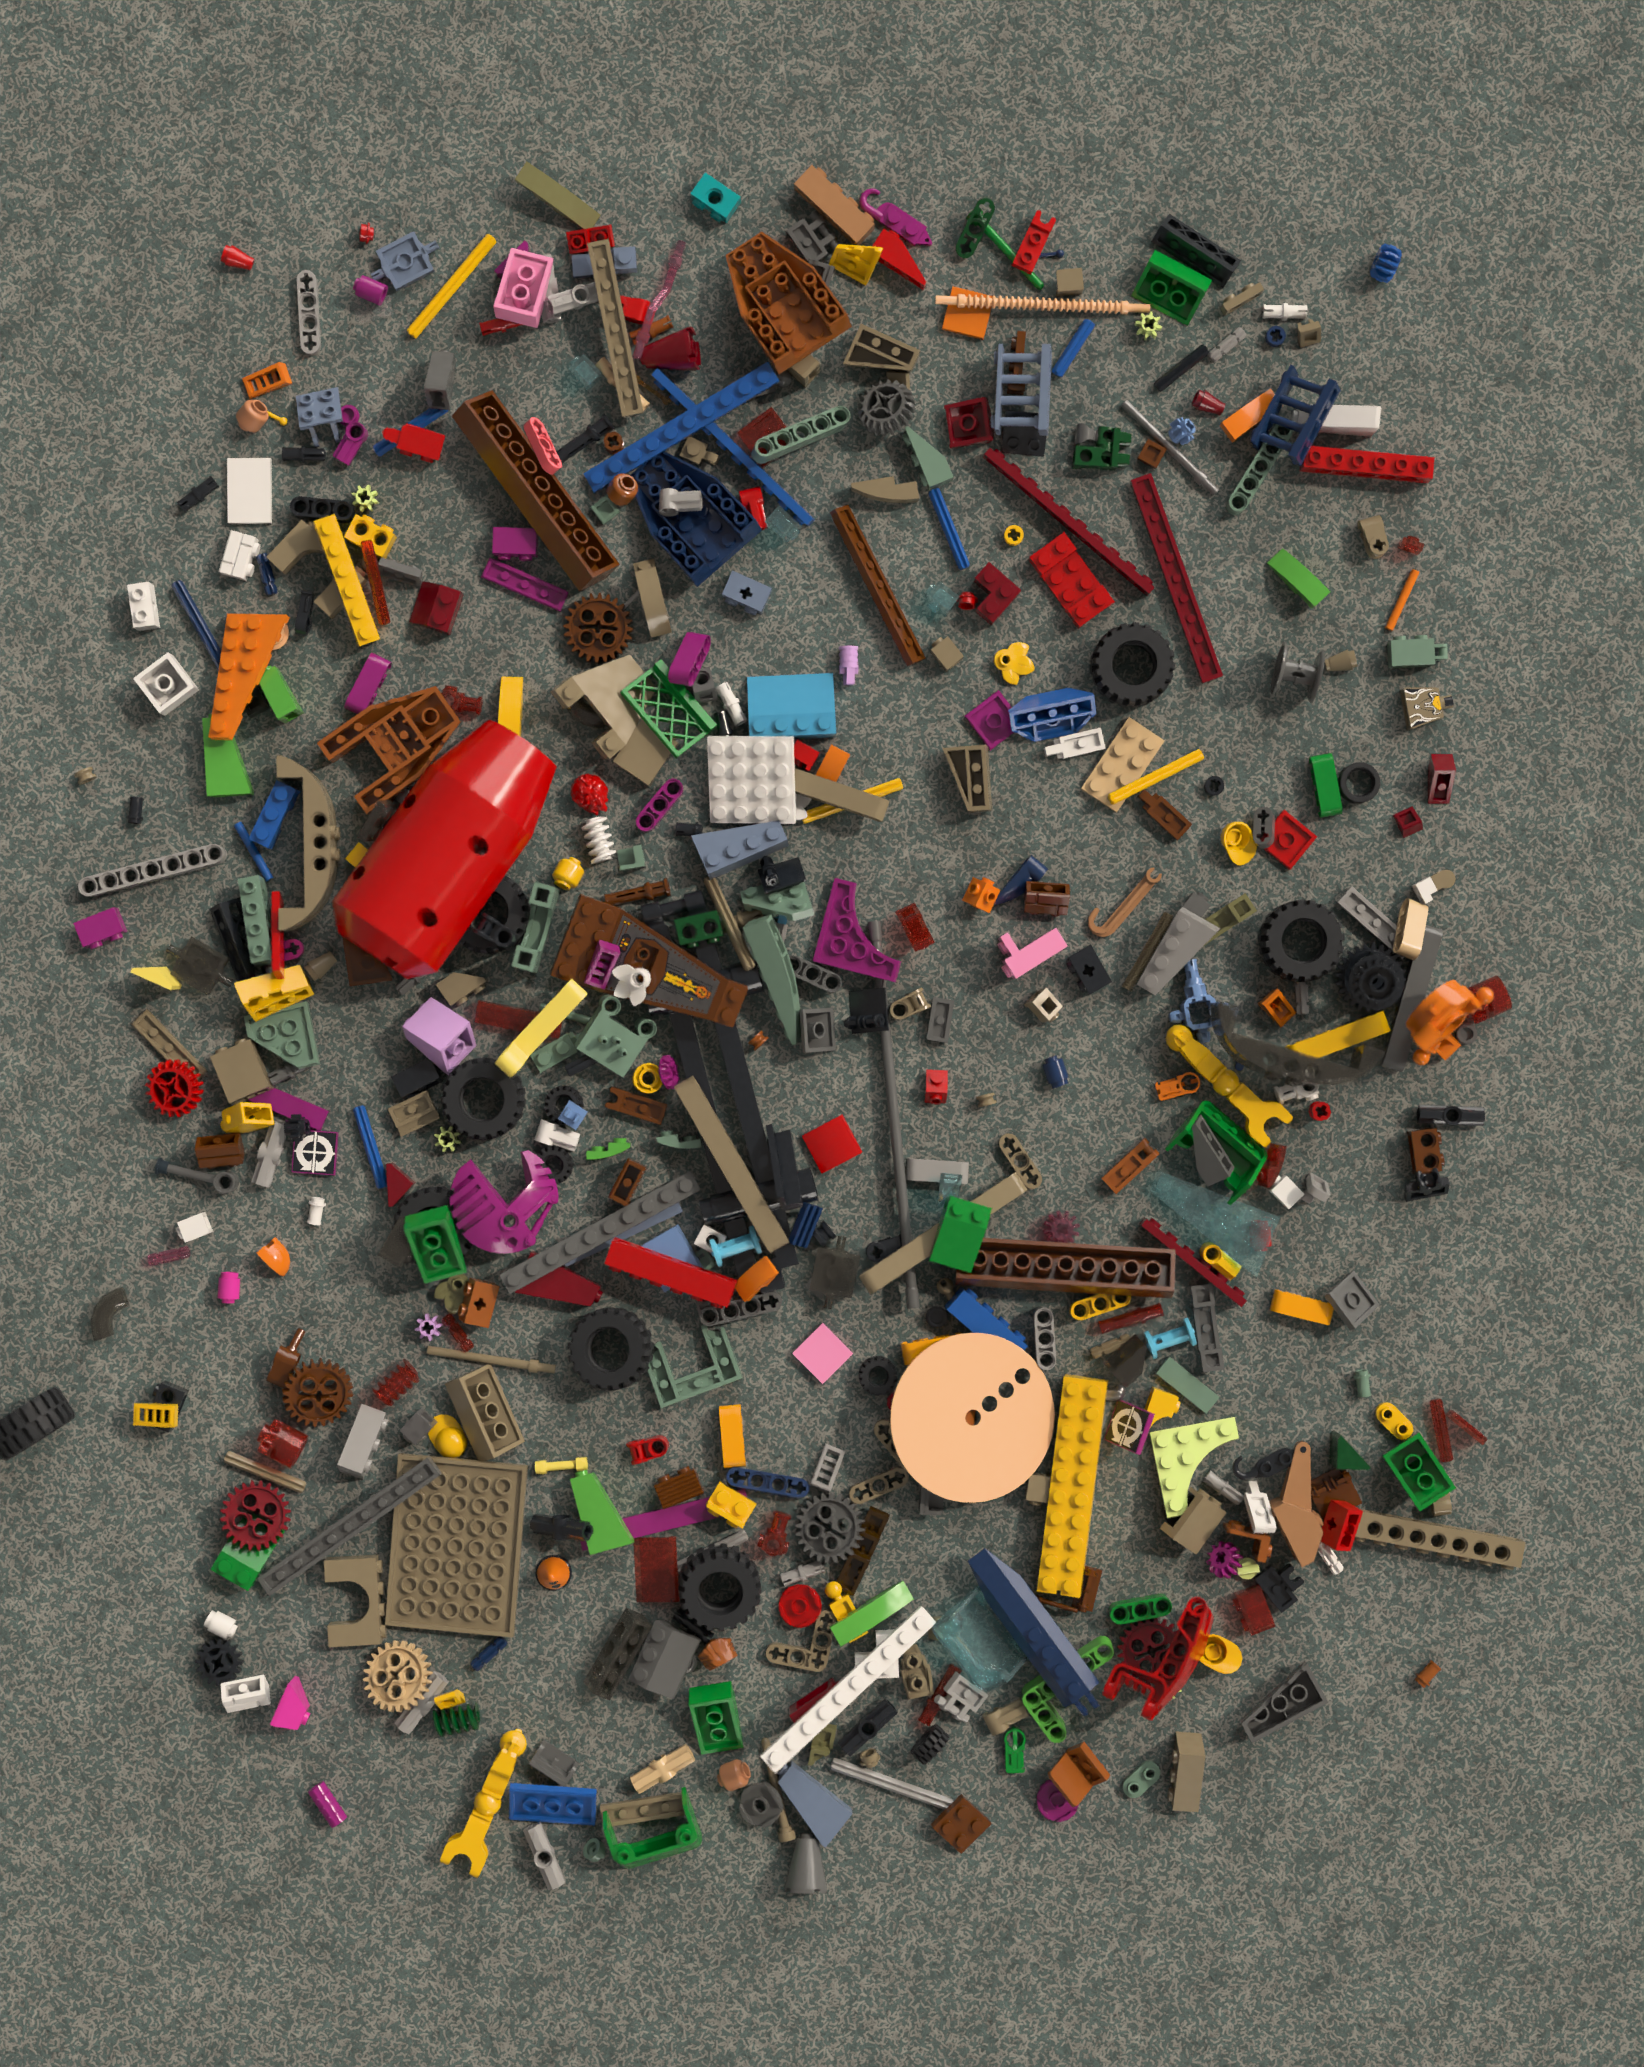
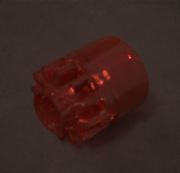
M1497 975L1468 988L1476 996L1478 989L1488 987L1493 991L1494 995L1490 1003L1483 1004L1481 1010L1478 1009L1475 1013L1469 1014L1466 1017L1471 1018L1475 1024L1512 1009L1509 993Z
M274 1419L271 1425L265 1424L257 1438V1441L261 1444L257 1451L292 1469L304 1449L309 1436Z

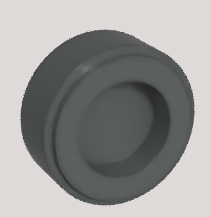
M1463 1023L1455 1030V1038L1461 1044H1471L1477 1038V1030L1472 1024Z

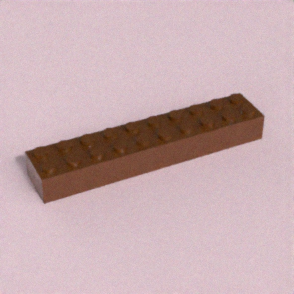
M491 390L464 401L452 415V418L573 584L581 591L606 579L620 564L556 476L548 474L543 470L529 439L494 391Z
M983 1238L971 1273L956 1269L955 1285L1172 1299L1175 1290V1249Z

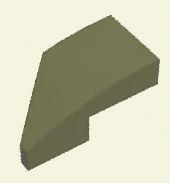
M827 1724L812 1739L808 1760L809 1766H812L821 1757H826L830 1754V1750L833 1749L837 1725Z

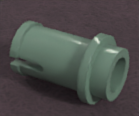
M1367 1369L1356 1370L1355 1375H1353V1378L1356 1379L1357 1397L1371 1396L1369 1377L1371 1375Z

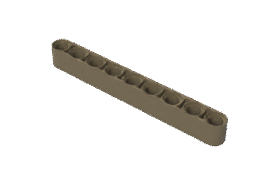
M692 1075L675 1085L674 1088L768 1251L772 1253L789 1243L786 1234L694 1076Z
M1014 1172L970 1202L992 1208L991 1214H993L1026 1192L1027 1188L1018 1174ZM939 1223L858 1276L870 1295L930 1256Z

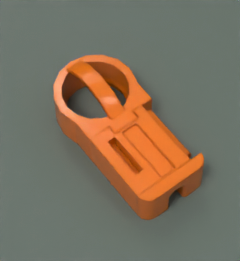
M1186 1072L1176 1076L1177 1079L1165 1080L1160 1082L1159 1085L1156 1082L1155 1086L1159 1099L1163 1101L1196 1092L1200 1087L1198 1075L1193 1072ZM1187 1075L1196 1077L1190 1080L1191 1084L1198 1082L1197 1087L1193 1090L1188 1091L1182 1088L1185 1084L1181 1080Z

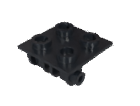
M1006 410L1005 417L1035 418V415H1039V413ZM1004 426L1001 453L1044 457L1047 436H1040L1035 426Z
M763 856L760 860L761 869H758L765 894L777 892L780 889L796 886L807 881L799 857L777 864L773 863L770 856Z
M886 987L849 991L851 1017L844 1020V1026L852 1030V1034L889 1031Z

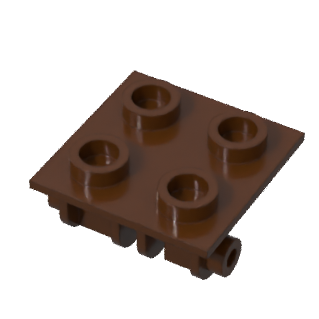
M1334 1468L1311 1480V1497L1323 1522L1330 1500L1347 1501L1355 1507L1362 1504L1351 1481L1352 1478L1346 1469Z

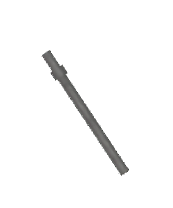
M1128 400L1121 405L1194 477L1193 480L1199 486H1204L1213 496L1219 491L1208 479V475L1190 462Z

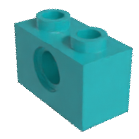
M706 172L690 193L693 200L692 204L700 210L704 208L708 210L710 216L719 223L724 221L727 224L741 204V197ZM717 196L721 200L717 204H712L709 202V199Z

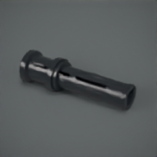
M605 413L597 422L587 425V430L556 451L562 464L593 441H600V437L610 430H615Z

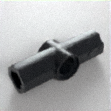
M1418 1104L1416 1118L1417 1123L1484 1126L1485 1111L1484 1107ZM1450 1109L1455 1112V1118L1452 1121H1449L1446 1117Z
M535 1514L530 1521V1529L533 1530V1533L549 1535L554 1540L573 1539L588 1541L593 1534V1526L590 1522L571 1519L570 1515L551 1516Z
M883 1699L838 1741L841 1749L851 1757L869 1739L874 1738L877 1732L898 1711L889 1700ZM865 1723H871L874 1728L867 1732L862 1729V1726Z

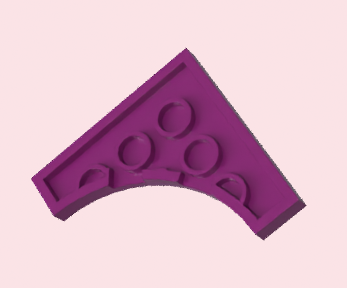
M834 878L813 961L896 983L901 961L892 959L876 949L866 938L859 925L855 910L857 883Z

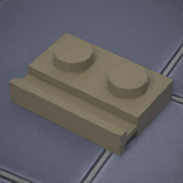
M428 1090L388 1108L401 1137L441 1118Z

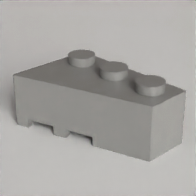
M361 1404L337 1464L340 1472L364 1480L365 1474L369 1472L373 1462L371 1460L373 1452H377L381 1442L379 1440L381 1431L385 1432L389 1422L386 1419V1412Z

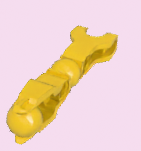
M1179 1024L1174 1025L1167 1031L1166 1043L1169 1048L1180 1052L1197 1072L1209 1083H1212L1216 1093L1225 1096L1245 1117L1246 1133L1261 1146L1267 1147L1271 1142L1264 1131V1124L1267 1119L1277 1117L1287 1124L1293 1120V1116L1280 1103L1269 1100L1262 1101L1246 1085L1239 1082V1077L1234 1071L1227 1069L1208 1048L1193 1039L1192 1032L1188 1027Z
M520 1729L508 1731L500 1738L499 1745L501 1750L492 1764L482 1790L475 1796V1806L466 1827L462 1832L455 1833L449 1837L440 1858L441 1863L448 1865L455 1855H467L472 1862L469 1874L475 1878L479 1877L488 1857V1848L484 1842L485 1835L494 1814L501 1808V1798L514 1770L517 1757L526 1750V1738Z

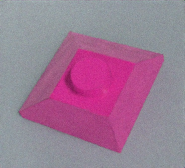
M294 1676L287 1685L270 1725L298 1730L301 1724L306 1725L311 1714L307 1712L310 1705L299 1677Z

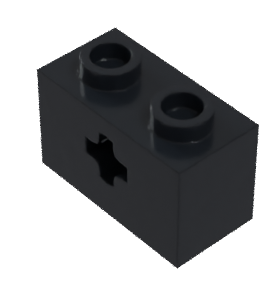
M1088 945L1067 957L1069 962L1066 965L1071 974L1076 973L1079 979L1076 983L1082 993L1086 992L1090 995L1112 982L1092 945ZM1084 965L1092 967L1093 970L1090 972L1092 976L1089 977L1088 974L1083 975Z

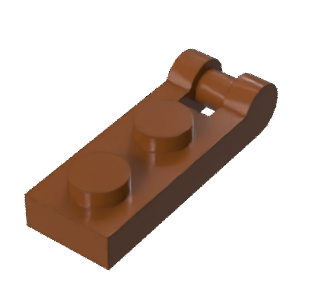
M1143 1138L1101 1179L1117 1194L1160 1153L1149 1145V1141L1146 1138ZM1141 1150L1147 1155L1144 1159L1138 1155Z

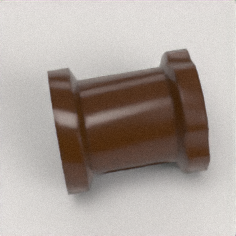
M611 432L605 435L604 443L608 453L615 455L623 450L624 442L619 433ZM617 439L618 446L613 445L611 447L609 441H615Z

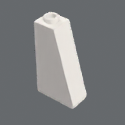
M1333 405L1319 432L1372 437L1379 429L1381 406ZM1296 409L1292 412L1291 420L1303 424L1306 423L1309 414Z

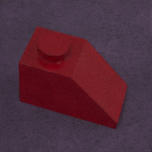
M1431 754L1428 765V804L1450 803L1456 774L1453 754Z

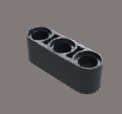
M298 496L293 498L290 503L292 513L304 520H318L335 514L338 523H350L355 516L354 508L347 501ZM301 503H305L306 510L302 513H298L297 506ZM321 506H328L326 514H318V509ZM345 507L349 508V514L346 517H340V510Z

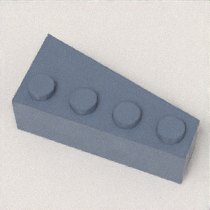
M779 820L691 836L710 880L789 846L788 839Z

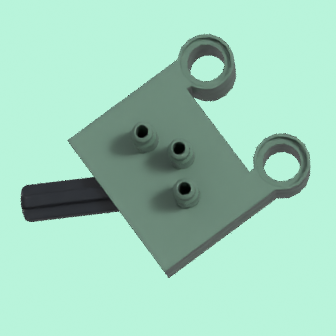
M602 995L599 999L598 1008L574 1043L576 1049L585 1055L564 1066L567 1074L573 1076L599 1062L621 1077H624L647 1040L656 1034V1024L649 1017L641 1016L634 1024L636 1032L631 1031L609 1017L616 1015L620 1011V1001L614 995ZM608 1000H614V1007L610 1010L605 1009V1003ZM649 1022L650 1029L647 1032H641V1025Z

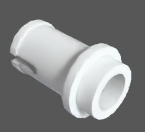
M312 1197L311 1201H309L310 1210L307 1223L321 1225L323 1207L326 1206V1203H324L325 1199Z

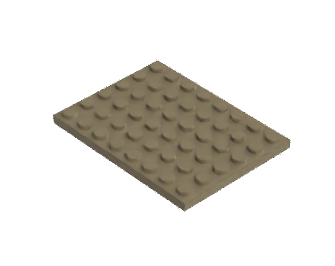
M399 1453L396 1479L429 1456ZM430 1456L442 1474L394 1508L385 1625L514 1637L528 1465Z

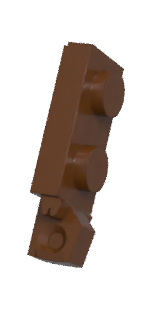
M1145 789L1138 794L1137 797L1145 803L1142 807L1145 812L1176 841L1191 827L1192 823L1161 795L1159 796L1155 793L1152 796Z

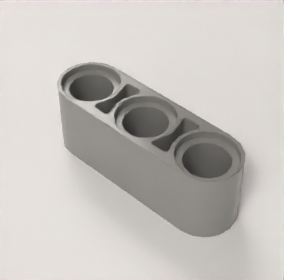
M907 1158L906 1180L968 1184L969 1162Z
M1039 1306L1033 1312L1035 1360L1041 1369L1050 1370L1056 1364L1054 1317L1049 1308ZM1041 1311H1047L1049 1315L1048 1319L1044 1322H1040L1037 1319V1315ZM1041 1333H1049L1050 1339L1047 1343L1039 1342ZM1044 1354L1051 1355V1362L1047 1365L1040 1363V1358Z

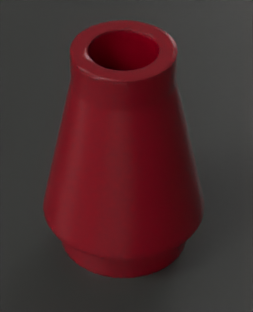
M1200 389L1192 400V406L1196 410L1214 413L1219 416L1224 411L1226 405L1208 391Z

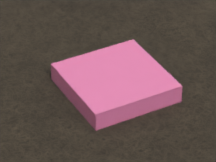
M822 1323L792 1354L823 1384L853 1353Z

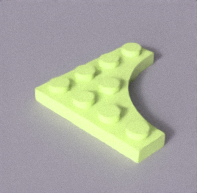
M1235 1417L1149 1433L1167 1519L1182 1516L1187 1509L1190 1481L1202 1459L1222 1444L1239 1439Z

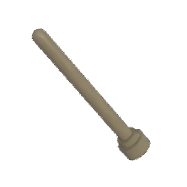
M768 1738L761 1740L764 1752L771 1746L770 1740ZM766 1763L770 1784L779 1792L784 1805L777 1772L774 1773ZM784 1806L778 1818L780 1823L779 1832L777 1833L779 1842H788L796 1838L794 1829L788 1824Z

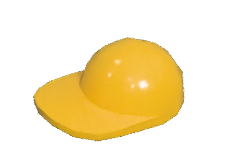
M1231 822L1223 828L1220 836L1221 844L1225 847L1231 861L1237 865L1248 863L1254 857L1257 850V845L1253 840V833L1249 826L1243 822Z
M441 1414L435 1416L434 1419L438 1423L428 1432L434 1447L443 1457H460L467 1448V1437L461 1426L450 1415Z
M1210 1634L1200 1662L1219 1673L1231 1674L1241 1666L1242 1653L1233 1642L1219 1635Z

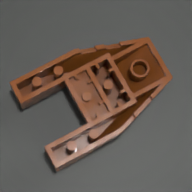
M434 686L403 697L370 705L321 739L317 744L327 759L334 763L364 741H369L389 770L384 776L354 796L365 813L371 816L421 777L461 721L438 688Z

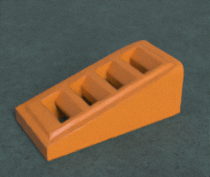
M281 362L242 378L249 399L292 384L286 364ZM268 374L272 375L273 384H271ZM260 377H263L266 385V387L264 388L262 386ZM255 379L258 387L257 391L254 390L251 380Z

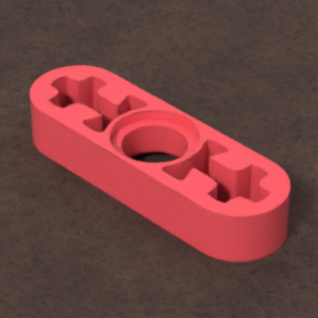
M531 417L523 425L524 431L541 467L545 472L553 475L562 467L561 460L543 423L539 419Z

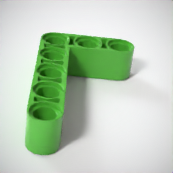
M1099 1636L1077 1650L1081 1658L1087 1657L1091 1659L1086 1663L1091 1671L1108 1662L1114 1654L1112 1642L1106 1636ZM1100 1646H1107L1108 1650L1100 1652L1098 1648ZM1039 1675L1023 1686L1022 1701L1047 1738L1053 1743H1060L1066 1737L1065 1723L1049 1701L1055 1694L1050 1687L1044 1685L1046 1682ZM1029 1693H1035L1037 1695L1033 1699H1029L1026 1697ZM1042 1710L1049 1711L1045 1716L1039 1714ZM1054 1727L1061 1728L1057 1733L1051 1731Z

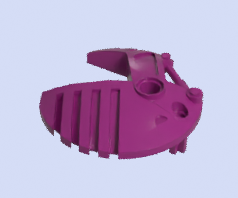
M529 1150L520 1152L526 1186L509 1204L502 1199L472 1159L462 1165L455 1174L450 1189L454 1188V1193L449 1198L450 1206H454L451 1215L453 1219L456 1217L458 1220L456 1223L458 1230L462 1228L464 1230L462 1235L475 1246L489 1252L507 1254L522 1251L535 1244V1237L542 1227L544 1219L553 1204L558 1202V1189L555 1179H549L547 1175L552 1174L551 1170L543 1168L540 1164H543L544 1161ZM545 1202H548L530 1231L525 1221ZM506 1215H512L514 1218V1223L510 1227H506L503 1223Z

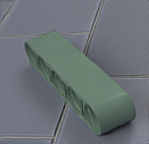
M837 406L757 440L752 449V458L757 463H766L838 433L845 428L850 420V411L844 406ZM834 416L842 417L843 422H838ZM815 424L823 425L825 430H819ZM796 432L804 433L805 438H800ZM777 440L785 441L786 446L779 445ZM758 448L766 449L767 454L760 453Z
M1275 424L1269 435L1288 442L1293 434V430L1287 429V435H1280L1278 432V427L1280 426ZM1262 444L1227 500L1226 508L1230 514L1239 515L1246 509L1283 449L1275 447L1276 453L1271 454L1266 449V445L1269 444ZM1255 463L1263 464L1265 471L1258 472L1255 469ZM1250 481L1253 484V490H1246L1243 482ZM1232 500H1240L1242 508H1234Z

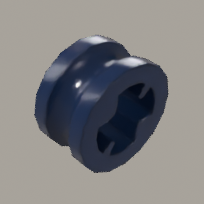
M1272 326L1267 331L1265 340L1271 347H1278L1284 342L1286 333L1282 327ZM1275 331L1279 332L1278 336L1281 338V340L1279 341L1277 339L1276 342L1273 341V337L1270 335V333L1272 332L1274 334Z

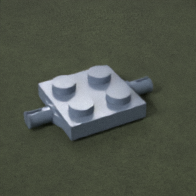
M413 231L376 250L381 260L382 268L370 274L376 281L386 276L392 282L396 291L435 272L428 254L440 248L436 240L424 246Z

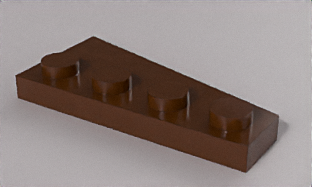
M342 937L350 987L393 981L386 965Z

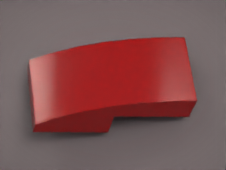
M611 224L566 232L570 254L589 251L587 243L609 239L610 247L615 246Z

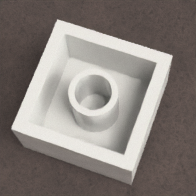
M166 653L133 678L157 711L164 716L199 691L183 667L170 653Z

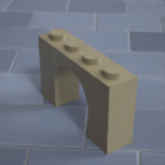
M301 520L272 550L267 558L286 575L305 555L310 553H322L325 555L314 525L310 521L306 524ZM356 566L355 571L362 588L368 582L364 578L366 573ZM334 576L329 586L314 601L332 619L344 608Z
M379 1554L327 1557L324 1560L325 1582H355L366 1590L369 1597V1609L365 1616L352 1621L330 1622L327 1625L328 1647L379 1645L383 1642V1638H386L387 1627L382 1624V1616H385L386 1608L385 1603H381V1595H384V1582H380V1573H383V1561L379 1560Z

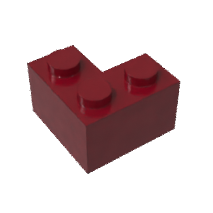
M990 562L974 579V583L988 594L986 599L976 609V613L992 626L1021 593V589Z

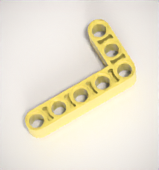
M571 979L498 1057L495 1064L510 1078L513 1077L523 1066L527 1058L588 993Z

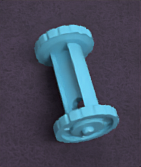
M749 1226V1234L716 1244L714 1239L709 1240L713 1250L711 1254L715 1256L718 1267L722 1266L721 1259L754 1248L758 1254L762 1253L759 1244L760 1238L756 1235L754 1226Z
M1188 1318L1183 1319L1184 1326L1151 1336L1149 1331L1144 1332L1147 1342L1146 1347L1149 1349L1153 1359L1157 1358V1351L1189 1341L1192 1346L1197 1345L1195 1331Z

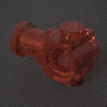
M445 685L441 694L444 698L448 696L454 697V704L450 707L455 714H462L465 711L476 713L478 716L481 715L482 696L478 698L467 697L465 693L457 692L458 687Z
M773 1510L772 1514L774 1517L771 1527L766 1529L765 1535L760 1534L757 1546L761 1547V1550H764L770 1556H782V1554L786 1555L790 1542H786L787 1533L785 1530L788 1520H791L792 1516L785 1512ZM772 1539L777 1540L779 1547L770 1549L767 1545L768 1541Z

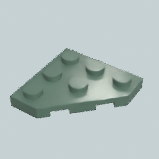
M804 882L765 894L763 885L749 887L746 890L740 891L744 908L747 911L752 912L754 909L761 910L764 915L772 914L773 917L783 915L790 921L814 915Z
M307 1001L293 1004L256 1022L251 1015L244 1016L249 1039L298 1069L320 1064L309 1003Z

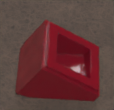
M1413 806L1393 815L1403 838L1423 830L1422 820Z

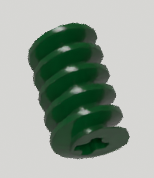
M475 1702L474 1709L471 1708L470 1704H467L466 1711H463L461 1705H459L457 1712L454 1711L453 1707H450L449 1714H446L445 1710L442 1709L439 1716L436 1710H433V1722L438 1735L443 1737L446 1732L448 1735H453L454 1730L459 1734L462 1732V1729L465 1732H469L471 1726L474 1731L478 1730L480 1711L477 1702Z

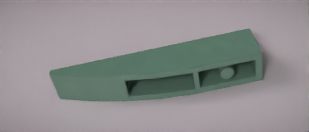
M772 914L749 921L743 927V936L751 946L753 960L759 965L760 977L767 984L768 996L771 1001H774L776 1006V1015L779 1020H782L785 1027L784 1034L793 1046L801 1038L799 994L789 954Z

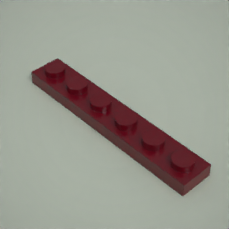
M1144 1217L1139 1223L1169 1249H1175V1254L1240 1307L1247 1302L1243 1298L1245 1294L1236 1286L1231 1288L1227 1285L1228 1279L1218 1272L1215 1275L1209 1269L1212 1266L1202 1258L1200 1261L1193 1257L1195 1252L1186 1245L1183 1247L1179 1246L1176 1243L1178 1238L1169 1231L1166 1234L1159 1229L1162 1225L1152 1217L1150 1220Z

